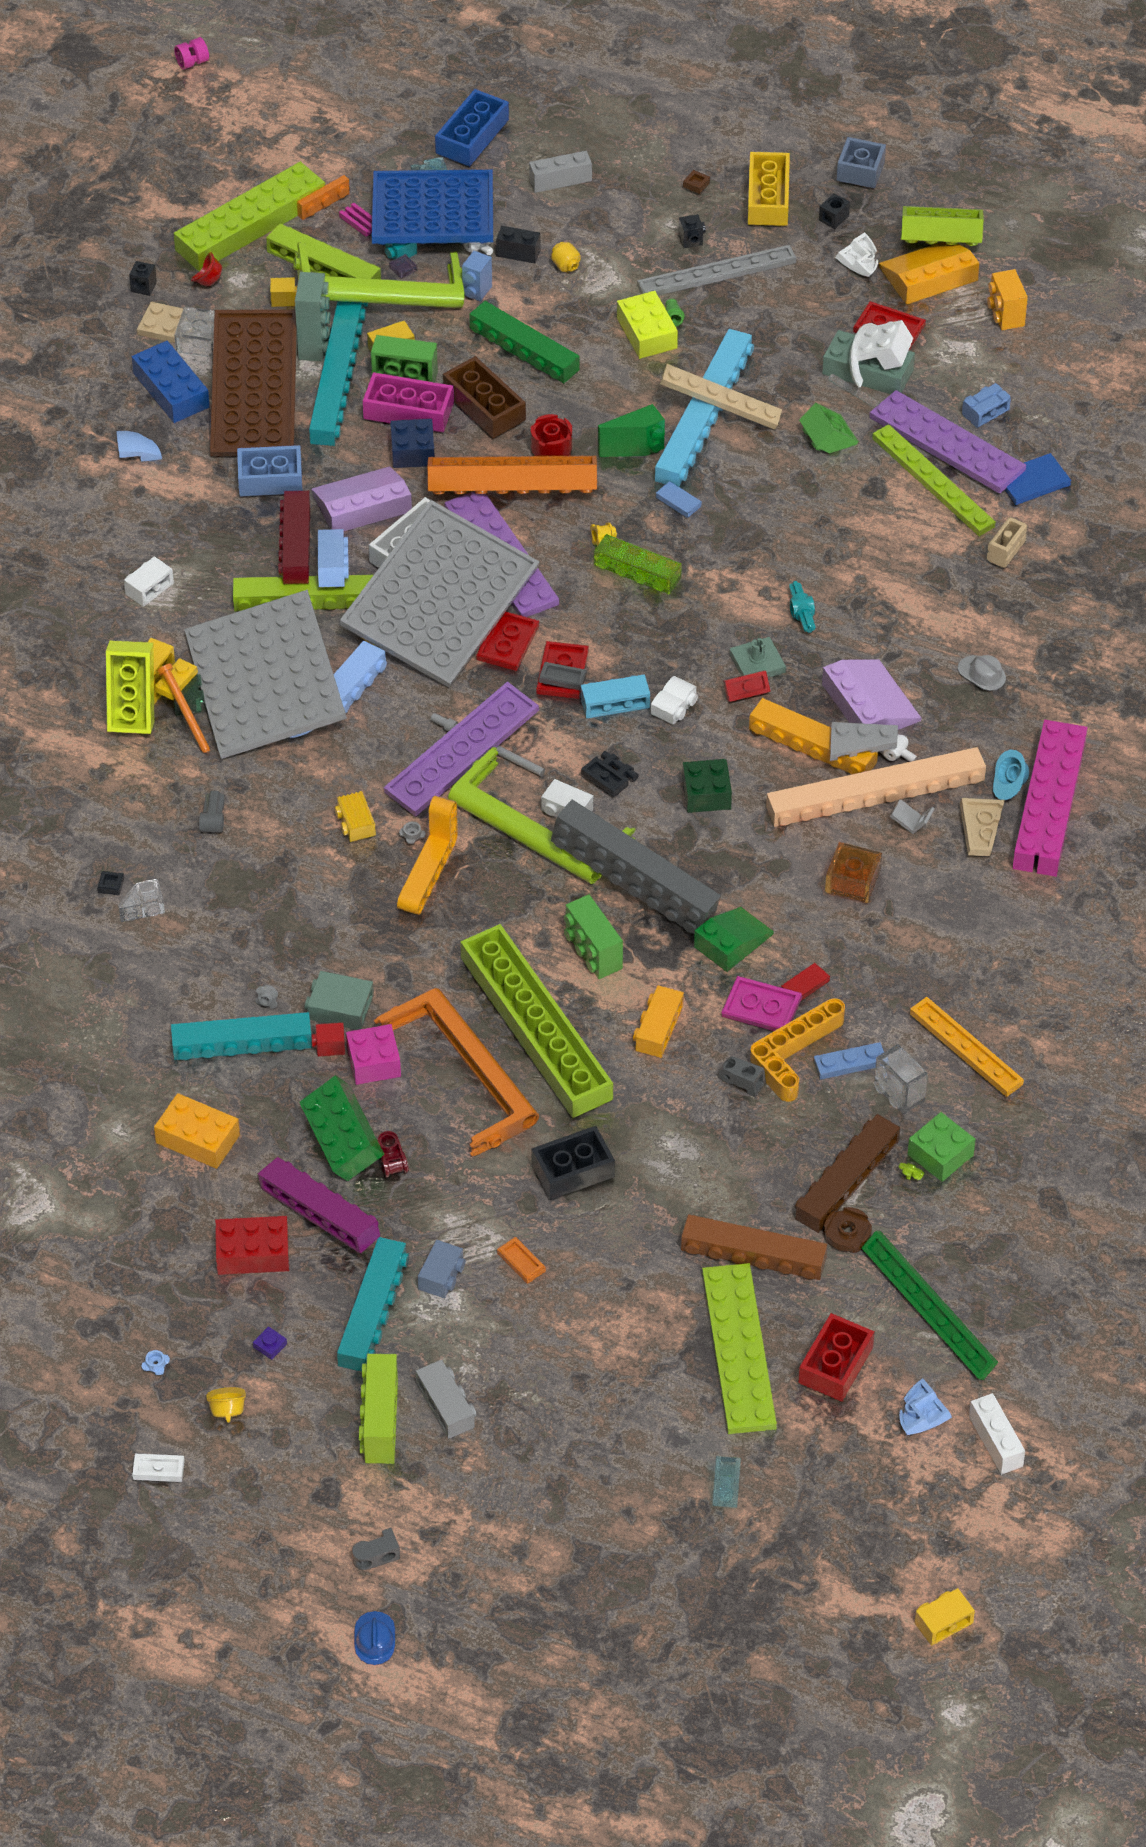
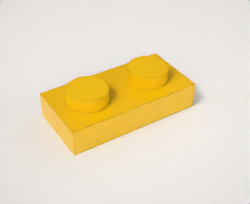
M179 658L172 666L173 670L171 671L182 691L198 673V668ZM163 676L155 685V692L174 700L175 697Z

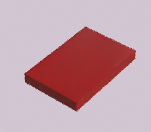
M870 301L855 323L853 332L857 333L859 328L868 323L882 325L902 320L913 337L910 350L923 330L926 320Z
M505 612L482 643L476 655V660L517 671L539 628V620Z
M546 641L540 674L544 662L585 669L589 646ZM538 678L536 694L580 698V690L539 683Z

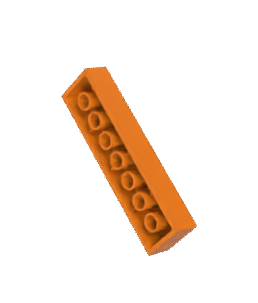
M596 456L428 457V491H432L433 494H444L445 491H454V494H465L466 491H475L476 494L496 491L498 494L508 493V490H517V493L521 494L529 493V490H538V493H550L551 490H559L560 493H570L572 490L591 493L593 490H597Z

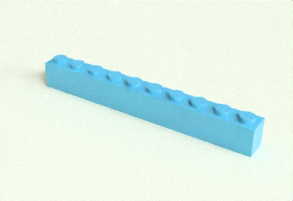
M728 329L703 378L732 389V385L738 382L740 370H744L747 357L753 353L752 335ZM692 397L655 466V482L667 484L670 481L679 487L682 480L685 481L687 479L688 469L690 466L693 467L696 454L701 452L703 441L709 437L711 425H715L719 410L722 411V408Z

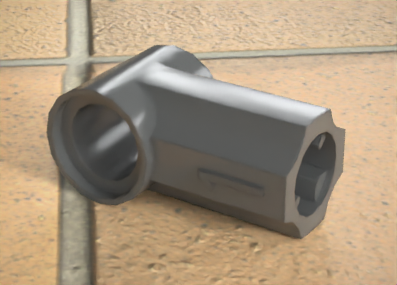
M210 791V793L205 795L204 809L200 813L199 819L200 832H223L225 795L219 791Z

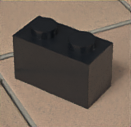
M501 225L496 238L497 257L536 264L541 250L540 232Z

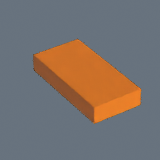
M514 1237L497 1249V1254L527 1284L546 1272V1267L517 1237Z

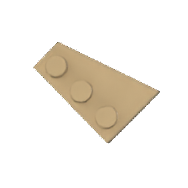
M961 799L960 809L968 855L990 856L1005 800Z

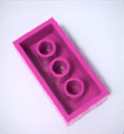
M373 372L363 399V419L391 423L390 421L432 419L433 431L444 432L454 405V388L452 385Z

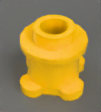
M609 522L603 526L595 524L590 526L593 545L601 546L603 542L610 544L617 537L616 528Z

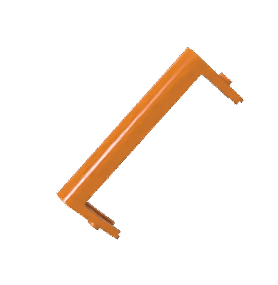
M434 988L400 1006L393 1007L390 1011L374 1020L375 1024L381 1023L380 1026L391 1024L392 1029L395 1030L428 1015L508 1116L471 1137L472 1142L469 1144L472 1147L471 1156H476L491 1148L498 1147L502 1142L531 1128L539 1120V1114L440 989Z

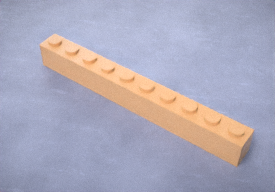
M978 747L770 792L767 793L766 808L774 827L785 826L795 822L808 821L818 817L871 807L886 802H894L895 800L912 798L922 794L976 784L985 781L986 765Z

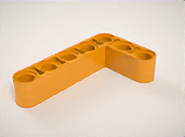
M433 796L429 806V837L400 892L397 909L417 915L421 914L457 840L456 801Z
M832 998L752 1044L750 1063L764 1068L766 1084L781 1100L791 1102L799 1094V1077L784 1059L843 1025L845 1004L840 999Z

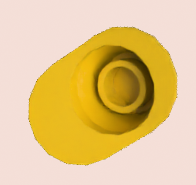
M225 1387L207 1393V1401L213 1416L225 1418L227 1423H230L231 1417L243 1413L246 1397L244 1389Z

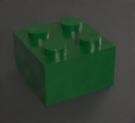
M727 759L683 762L682 781L687 813L731 810L732 790Z

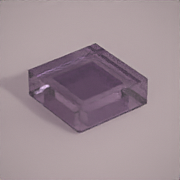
M406 254L389 262V268L401 279L417 271V265Z

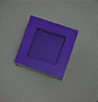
M269 1326L253 1341V1348L271 1360L287 1345V1339Z

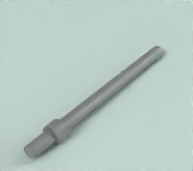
M433 713L431 716V721L443 726L444 730L448 732L458 724L457 721L451 718L446 719L436 713ZM501 746L496 747L499 756L541 777L545 773L544 768Z

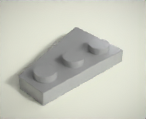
M832 722L830 761L838 760L839 756L849 755V757L857 756V753L864 751L873 753L897 748L898 725Z

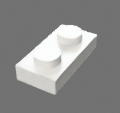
M135 1454L132 1473L133 1480L182 1482L185 1463L184 1456Z

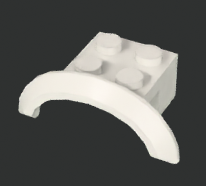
M902 320L882 325L868 323L859 328L854 337L849 357L851 376L858 388H861L863 383L858 361L877 357L884 370L903 365L913 337Z

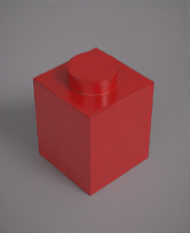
M343 1023L316 1024V1034H312V1048L317 1047L318 1057L345 1055Z

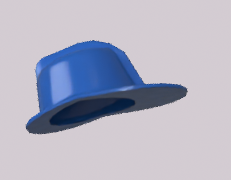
M367 1612L356 1621L355 1651L360 1660L366 1664H383L394 1653V1622L390 1616L383 1612Z

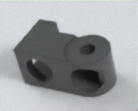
M729 1057L718 1071L719 1077L724 1082L747 1090V1094L756 1097L766 1083L763 1067L736 1057Z
M392 1528L382 1530V1537L369 1542L359 1541L352 1549L353 1564L359 1570H368L399 1560L400 1547Z

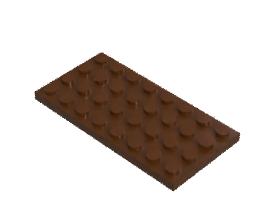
M296 310L214 311L210 456H238L237 448L294 446L297 351Z

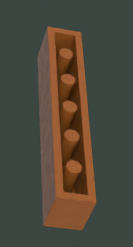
M690 1214L687 1216L681 1237V1251L709 1256L713 1259L728 1260L736 1264L750 1263L751 1266H756L759 1269H770L783 1274L802 1276L806 1279L820 1280L827 1258L826 1243Z

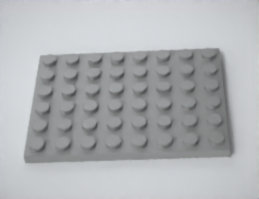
M430 500L340 619L339 625L450 688L539 567L540 561Z
M308 590L184 629L194 665L198 668V680L221 759L347 719Z

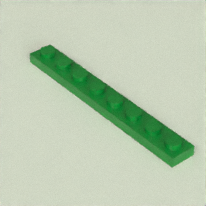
M875 1231L862 1249L979 1380H984L998 1364V1361L881 1231Z

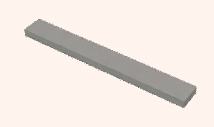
M786 245L637 280V286L641 294L656 291L659 296L795 264L796 256L791 246Z

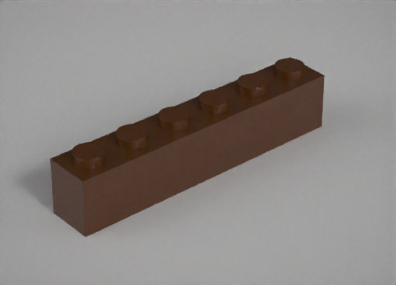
M876 1114L872 1120H868L864 1124L861 1133L858 1136H853L847 1149L839 1152L832 1166L825 1168L818 1182L814 1181L808 1193L797 1200L795 1204V1220L819 1233L824 1228L827 1216L835 1210L836 1212L839 1211L899 1142L900 1127L879 1114Z

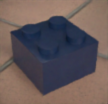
M432 419L390 421L393 468L428 467V457H435Z

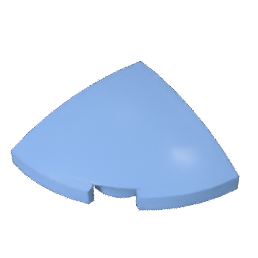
M116 431L120 458L140 456L141 462L162 459L158 446L152 440L136 432Z
M923 1378L908 1391L904 1398L906 1403L904 1413L900 1410L899 1414L901 1425L907 1435L929 1430L952 1418L949 1410L937 1398L934 1390Z

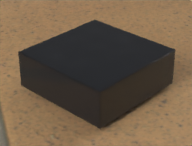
M102 871L97 887L98 893L120 895L124 873Z

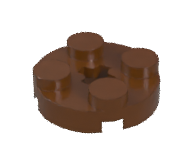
M844 1207L842 1211L836 1212L835 1210L831 1212L825 1220V1241L838 1250L858 1253L872 1234V1225L868 1220V1216L863 1211L853 1207ZM850 1226L852 1227V1232H845L842 1228L846 1229Z

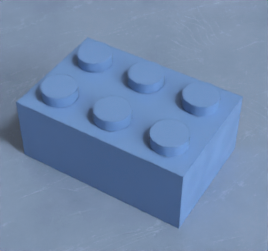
M300 445L237 448L240 496L284 494V491H303Z

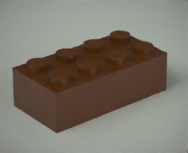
M476 356L442 374L443 384L452 385L454 388V402L492 438L526 420V402Z

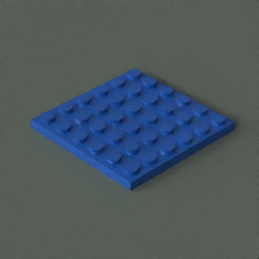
M493 169L373 171L372 244H465L468 242H493Z

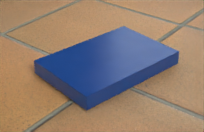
M1049 453L1024 462L1026 470L1006 487L1005 492L1014 504L1018 505L1070 486L1071 479L1053 455Z

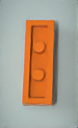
M343 175L298 200V217L304 220L350 194L349 179Z

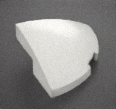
M865 232L855 238L849 246L838 252L835 257L852 271L867 277L874 273L878 265V260L875 261L874 259L877 252L876 247Z

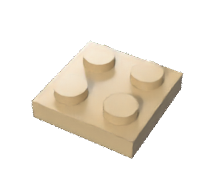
M150 302L137 328V335L176 343L190 316L189 310Z

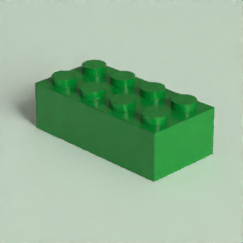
M335 1075L299 1102L333 1172L346 1181H349L385 1155L350 1085Z

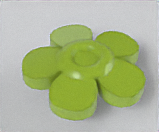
M900 1163L898 1166L909 1180L911 1176L917 1180H921L924 1176V1172L913 1164Z

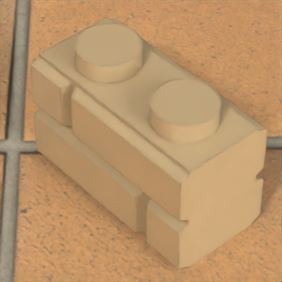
M1008 517L988 544L987 560L1006 568L1026 541L1027 525Z

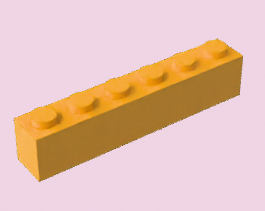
M764 698L760 700L750 714L749 730L791 747L796 751L805 753L814 759L821 760L835 768L844 770L851 775L871 771L877 763L878 752L871 753L869 751L859 752L857 756L849 757V755L839 756L838 760L830 761L831 727Z

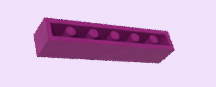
M277 1157L258 1173L263 1191L360 1254L380 1237L379 1223L373 1215H367L356 1204H350L340 1194L333 1193L323 1183L316 1182L306 1172L296 1169L289 1161L285 1162Z

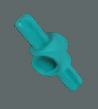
M793 581V583L789 584V590L792 595L789 601L792 618H796L801 622L805 632L812 633L816 629L813 620L815 615L813 597L804 593L801 583Z

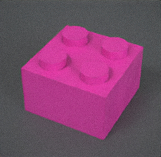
M391 1024L346 1032L347 1051L356 1085L401 1077L400 1057Z

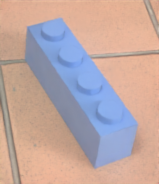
M343 529L318 530L319 587L345 586V578H349L348 537H344Z
M363 641L334 673L345 713L348 712L351 704L361 697L366 687L372 685L374 678L379 673H382L387 665L385 651L366 641Z

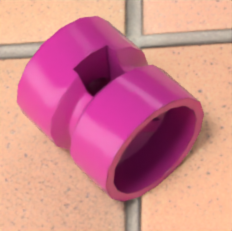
M201 37L190 40L189 44L184 42L174 46L176 60L183 70L194 66L195 63L201 64L209 61V51Z

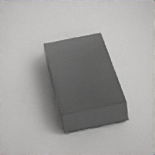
M544 662L539 683L581 691V685L585 682L587 670Z

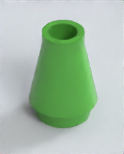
M668 299L665 303L666 311L675 327L682 324L685 314L675 299Z

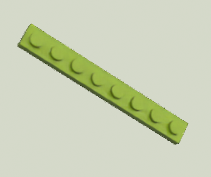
M888 424L873 433L872 439L975 534L981 536L995 528V520L893 427Z

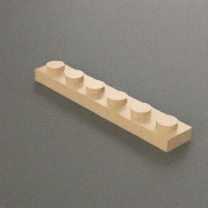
M669 364L666 365L660 382L661 385L769 428L776 429L782 409Z

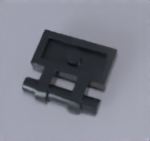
M607 751L601 754L603 761L595 757L581 768V775L612 797H615L628 786L629 779L627 778L635 781L639 777V774L634 771L632 766L622 763L618 756Z

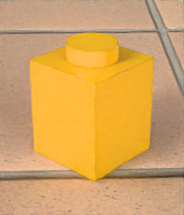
M295 277L270 278L271 307L295 306L297 292Z

